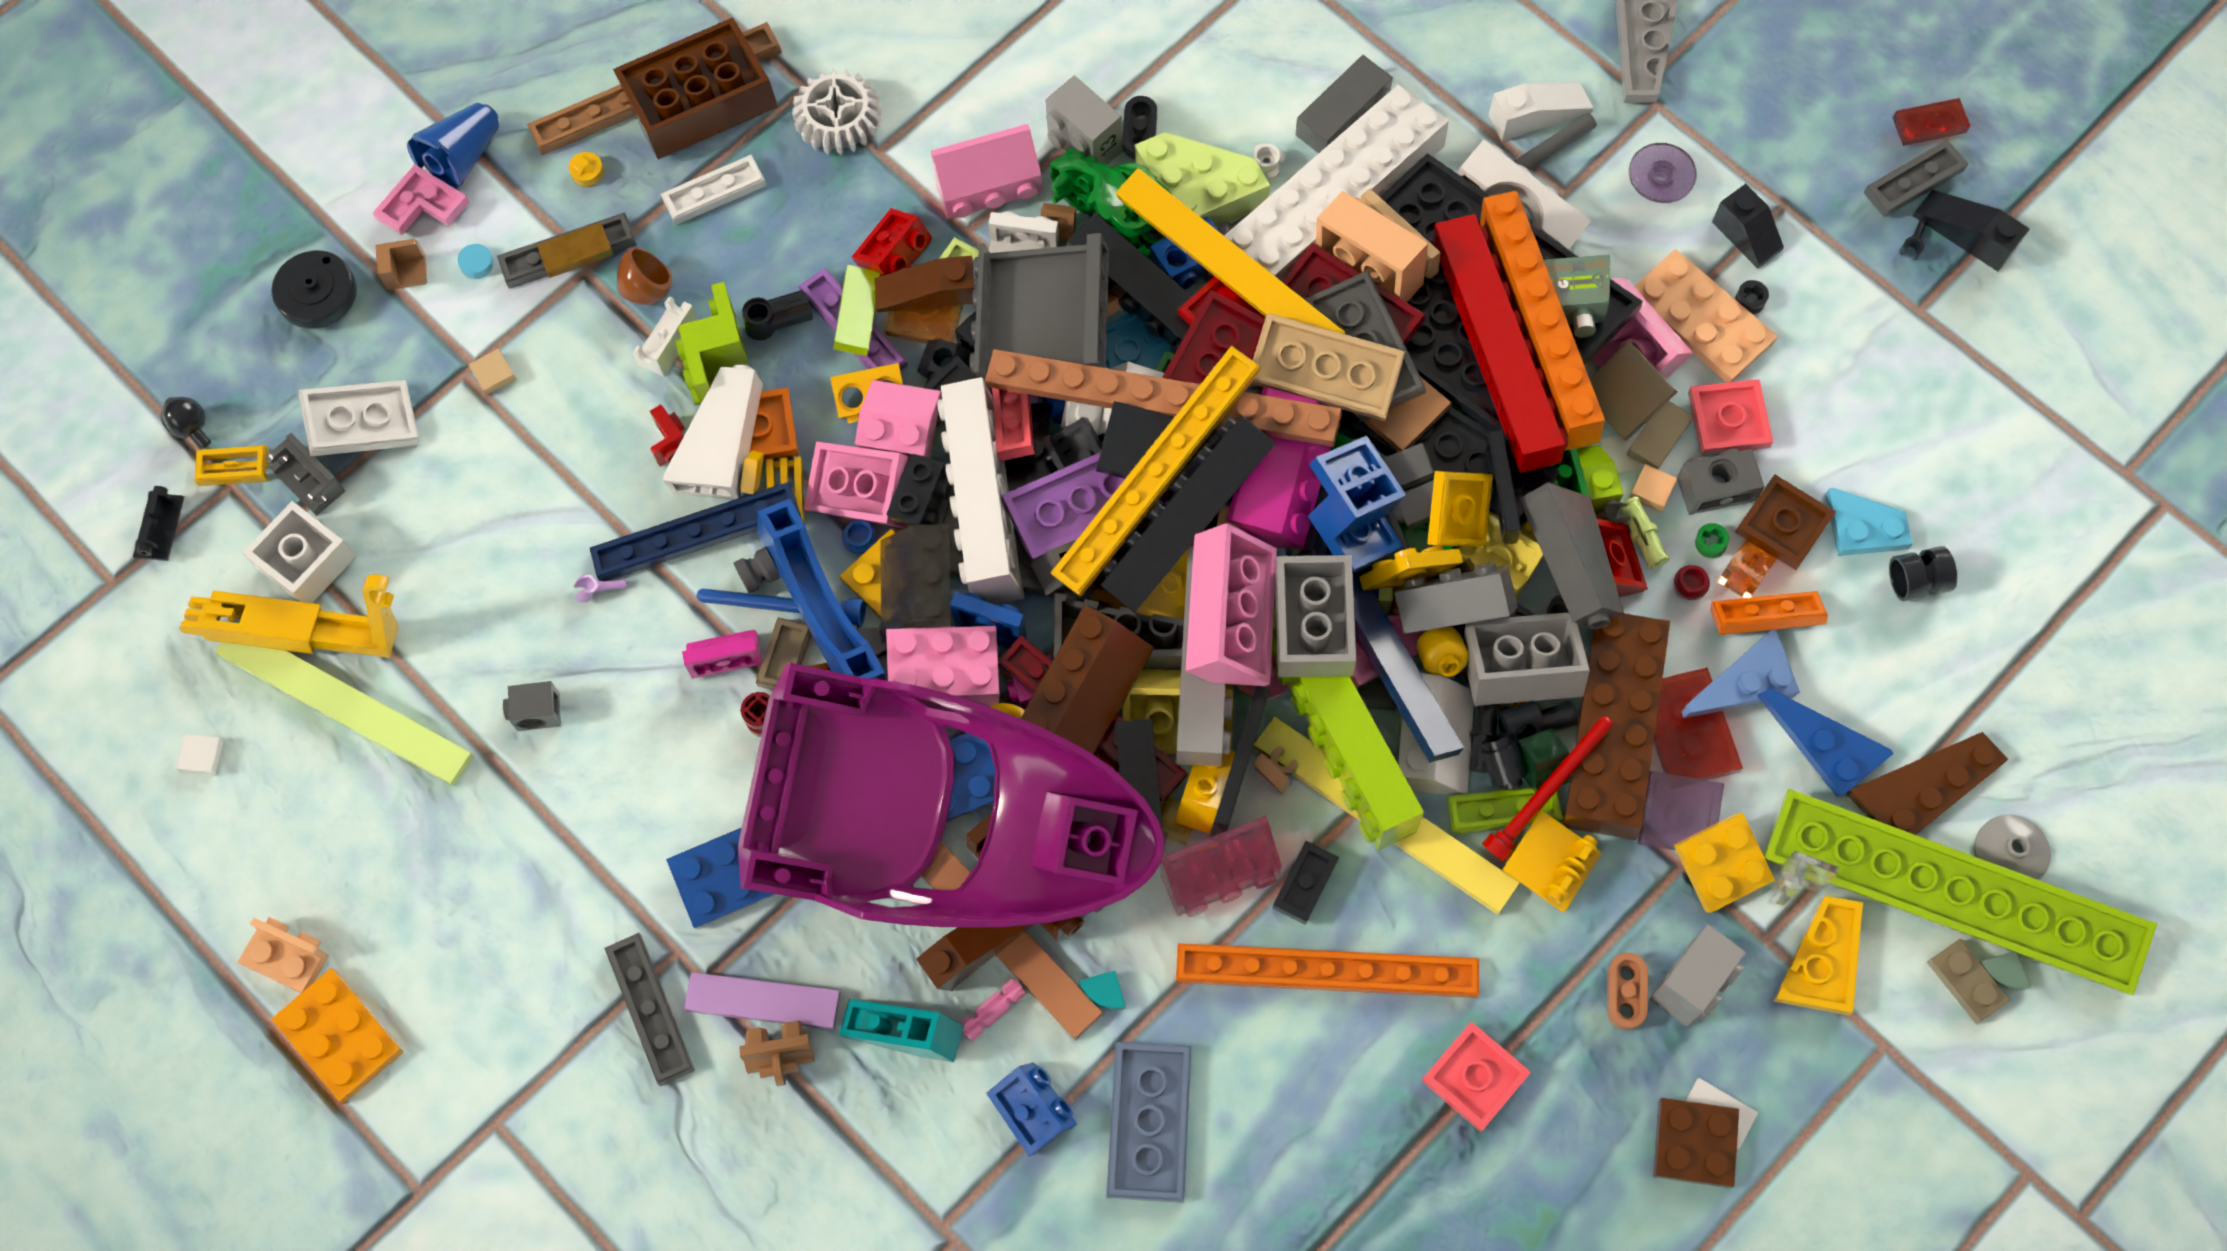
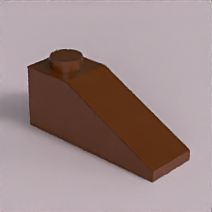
M972 255L938 258L874 278L877 313L973 304V290L977 289V277L974 271Z
M1034 924L1011 927H957L923 952L916 960L937 989L952 991Z

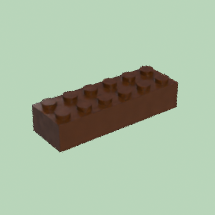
M1624 613L1612 619L1610 625L1601 629H1592L1587 660L1590 672L1584 696L1581 699L1575 746L1601 717H1610L1613 721V726L1570 775L1563 825L1568 829L1637 840L1642 828L1669 636V620Z

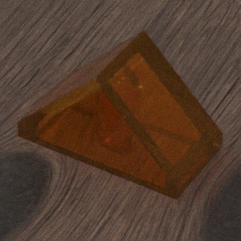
M1746 540L1732 557L1718 582L1742 598H1750L1777 558Z

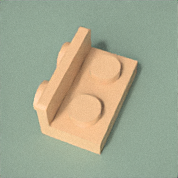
M268 917L266 922L253 918L250 925L255 927L256 931L237 963L302 993L314 983L329 957L327 953L318 948L321 941L303 932H300L298 937L286 933L289 926L271 917Z

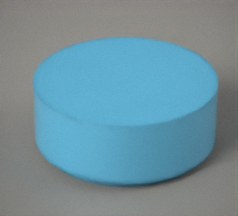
M468 245L458 255L459 267L468 278H483L493 269V257L489 249L484 245Z

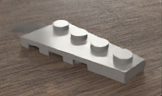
M1615 0L1624 103H1657L1678 0Z

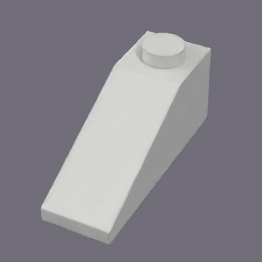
M1580 82L1524 83L1494 93L1488 116L1501 142L1591 113L1594 108Z

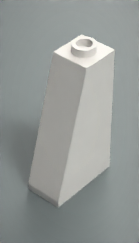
M734 365L733 368L720 367L664 473L663 481L672 493L738 499L741 497L740 485L743 462L750 451L763 386L756 371L751 367L745 365Z

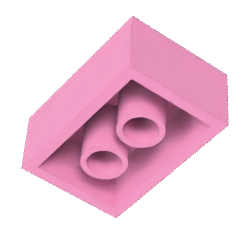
M996 626L886 629L888 681L933 689L986 706L999 703ZM914 698L929 708L953 711L933 701Z

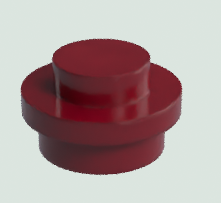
M1688 565L1677 571L1673 579V586L1677 594L1682 598L1698 600L1708 592L1710 579L1703 568L1696 565Z

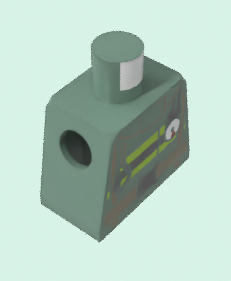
M1610 255L1544 260L1568 325H1573L1574 334L1577 337L1585 338L1592 336L1596 332L1595 323L1603 322L1606 318L1610 292Z

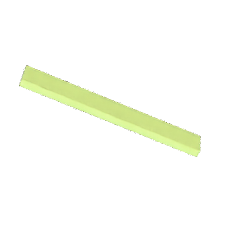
M221 642L215 651L219 657L453 787L474 757L471 752L288 651Z

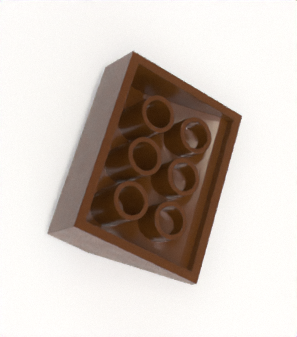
M733 17L613 69L638 123L658 160L778 107L770 80Z

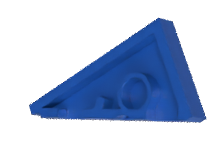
M1767 688L1757 695L1836 797L1846 794L1894 754L1886 746L1771 688Z

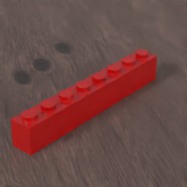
M1475 214L1435 223L1433 246L1441 252L1440 264L1519 473L1561 463L1564 448L1568 447L1567 434L1564 427H1558L1556 422L1554 400L1545 394L1543 372L1540 367L1535 368L1531 342L1528 338L1524 339L1522 335L1520 314L1518 310H1513L1511 307L1510 289L1507 282H1502L1500 279L1499 261L1496 254H1491L1489 251V237L1485 226L1480 227Z

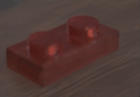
M1960 98L1897 110L1892 117L1903 146L1965 134L1971 126Z

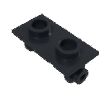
M154 486L153 491L148 492V500L140 531L135 541L133 558L169 560L184 496L167 494L168 489L163 486Z

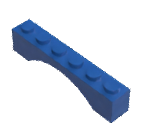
M791 499L757 511V533L831 671L861 678L884 680L885 672L870 644L855 629L837 601L819 564L806 526Z

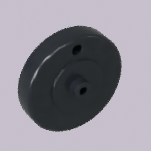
M312 250L295 255L279 268L272 282L271 293L276 308L288 322L301 328L315 329L335 323L350 310L356 298L357 283L354 274L342 258L328 251Z

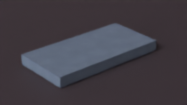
M1115 1042L1106 1198L1184 1203L1192 1046Z

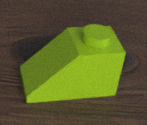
M1600 445L1577 449L1595 514L1603 511L1609 501H1621L1624 493L1615 462Z

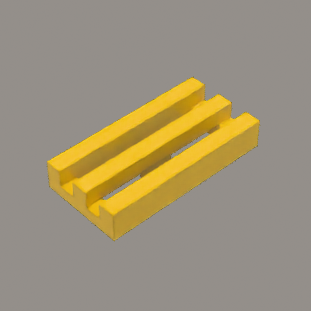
M266 445L197 450L194 482L198 486L268 482L266 469H269L267 457L270 454V450ZM257 457V461H224L223 463L205 464V461Z
M801 456L794 457V460H788L787 457L780 458V461H774L773 458L766 459L767 489L776 486L775 470H780V481L783 484L788 482V469H794L795 496L801 512V519L804 523L803 461Z

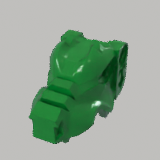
M1074 148L1067 149L1066 153L1050 163V178L1053 182L1051 188L1055 192L1051 198L1052 202L1056 204L1064 199L1070 206L1077 207V211L1085 213L1090 217L1097 213L1150 260V246L1167 237L1164 236L1158 240L1149 238L1146 234L1151 230L1157 229L1120 201L1115 192L1139 168L1171 193L1168 188L1157 180V176L1149 172L1147 167L1135 162H1126L1110 168L1103 162L1097 163V158L1091 156L1084 157V152Z

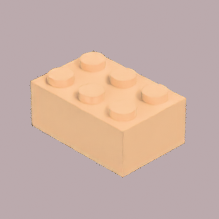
M1344 191L1317 217V246L1359 273L1368 270L1375 283L1406 303L1424 284L1428 243L1417 233L1407 231L1396 224L1389 216L1381 215L1368 207L1360 198L1352 197Z

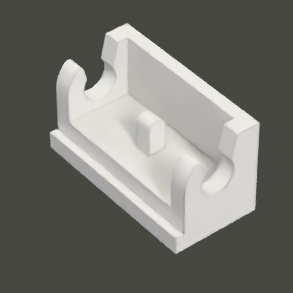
M672 297L667 298L665 302L666 311L643 347L637 346L633 351L635 364L665 377L679 355L675 340L681 339L678 325L698 320L691 304L683 302L680 308L674 303Z

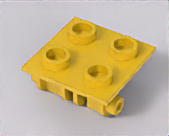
M1540 810L1502 870L1555 908L1565 913L1602 852L1596 848L1598 841L1594 837L1585 835L1582 839L1547 813Z

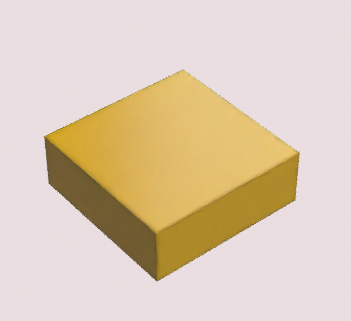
M751 451L745 457L740 485L741 492L754 494L760 487L764 453Z

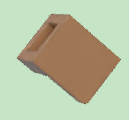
M416 239L375 245L378 276L387 290L428 283L426 255Z

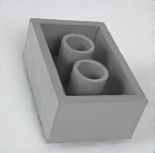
M1352 555L1277 556L1275 565V605L1278 677L1353 676L1356 665Z
M1569 612L1496 618L1465 624L1463 641L1468 649L1466 671L1474 706L1584 696L1590 669L1578 624L1572 621Z

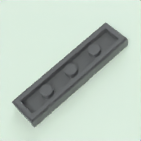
M625 212L497 255L506 285L510 289L548 276L537 244L601 222L613 253L636 246L637 244Z
M637 933L605 947L607 957L657 1084L662 1086L695 1071L642 935Z

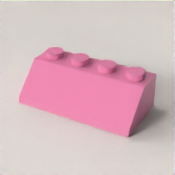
M1228 523L1195 534L1185 671L1211 683L1266 686L1270 685L1277 548Z

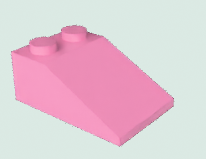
M816 441L803 510L908 529L907 524L890 520L887 516V511L910 456L896 452Z

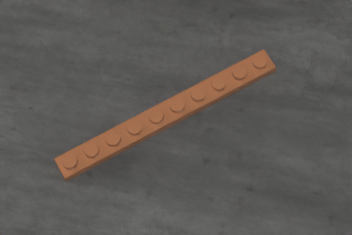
M995 349L993 350L985 378V383L990 388L1111 409L1114 401L1173 417L1177 415L1201 385ZM1243 392L1216 427H1219L1229 415L1235 418L1240 412L1267 436L1334 447L1342 412L1341 408Z

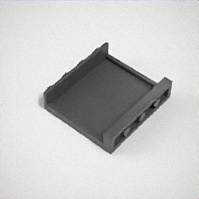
M1101 233L1087 234V244L1052 248L990 253L984 243L979 244V257L974 259V271L978 278L977 289L973 290L972 295L973 305L976 309V321L971 323V334L975 342V352L970 354V369L973 374L978 378L982 377L985 382L994 349L1106 368L1109 248Z

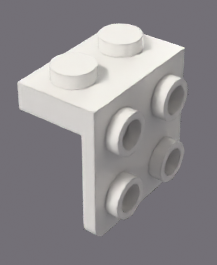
M991 212L990 253L1059 246L1058 221H1053L1043 216L1035 218L1018 216L1012 212Z

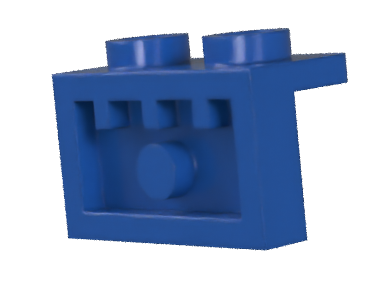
M1034 1062L1018 1066L986 1093L1029 1157L1036 1155L1061 1133L1071 1130L1077 1125L1072 1117L1073 1111L1070 1105L1063 1098L1058 1097L1050 1085L1051 1079L1047 1072Z

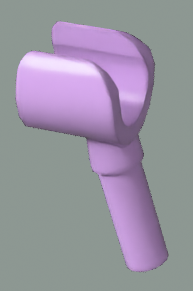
M582 575L576 581L574 588L582 587L585 589L579 591L575 598L579 602H588L595 592L626 588V580L602 582L597 581L591 575Z

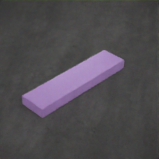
M691 972L684 1010L691 1013L780 1024L799 1020L804 1027L835 1030L841 993L839 990Z

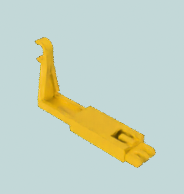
M372 574L366 577L362 589L368 617L322 611L320 604L213 590L210 598L190 597L188 602L190 608L186 609L184 613L186 620L181 622L179 629L186 634L203 636L208 641L313 654L314 648L390 658L399 627L390 608L394 595L389 592H383L387 588L389 578L383 575ZM221 617H228V620L231 622L220 621ZM235 618H241L239 623H233Z

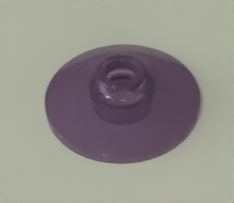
M1653 143L1644 146L1635 153L1629 165V179L1634 189L1644 198L1657 203H1672L1681 200L1690 193L1697 178L1696 166L1690 155L1680 147L1669 143ZM1656 177H1663L1665 181L1659 180Z

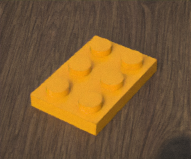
M332 968L271 1018L336 1099L343 1104L404 1052L337 971Z

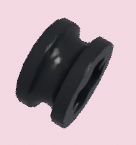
M1748 280L1740 285L1734 299L1755 315L1763 310L1769 298V291L1762 282ZM1751 293L1757 295V298L1752 302L1746 299Z

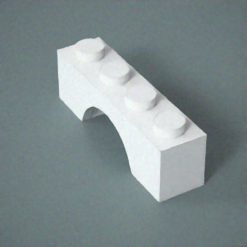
M1484 139L1457 172V174L1489 196L1517 190L1522 205L1527 209L1533 220L1534 227L1568 250L1591 222L1580 208L1567 203L1558 196L1552 187L1542 184L1531 175L1526 167L1517 165L1505 156L1498 146L1490 144Z

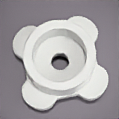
M1259 144L1254 148L1253 158L1257 161L1266 177L1273 179L1279 174L1278 167L1280 163L1285 161V154L1272 144Z

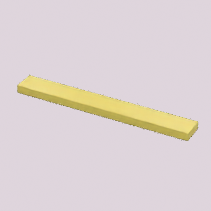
M1274 716L1254 743L1253 749L1261 754L1263 753L1270 759L1273 750L1281 746L1285 752L1278 759L1280 766H1288L1295 759L1299 765L1292 774L1294 777L1361 822L1355 810L1350 811L1347 808L1341 795V791L1344 788L1339 779H1332L1324 764V759L1327 757L1322 748H1316L1312 741ZM1422 817L1417 833L1394 843L1404 852L1497 915L1520 883L1424 817Z

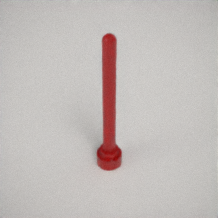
M1608 716L1601 717L1503 831L1499 829L1495 834L1491 832L1482 842V845L1503 863L1507 861L1514 852L1512 850L1516 844L1514 840L1613 726L1612 719Z

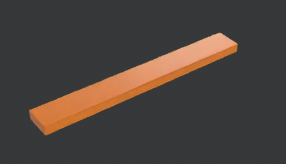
M1178 943L1176 983L1478 998L1479 958Z

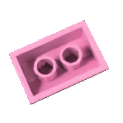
M1028 124L931 150L936 186L947 219L966 217L978 210L998 208L1004 203L1018 199H1030L1036 194L1043 193L1040 167Z
M1610 278L1641 299L1643 303L1638 313L1592 360L1601 368L1630 341L1667 379L1693 352L1627 278Z

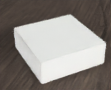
M184 734L176 769L184 773L216 776L224 741L220 737Z

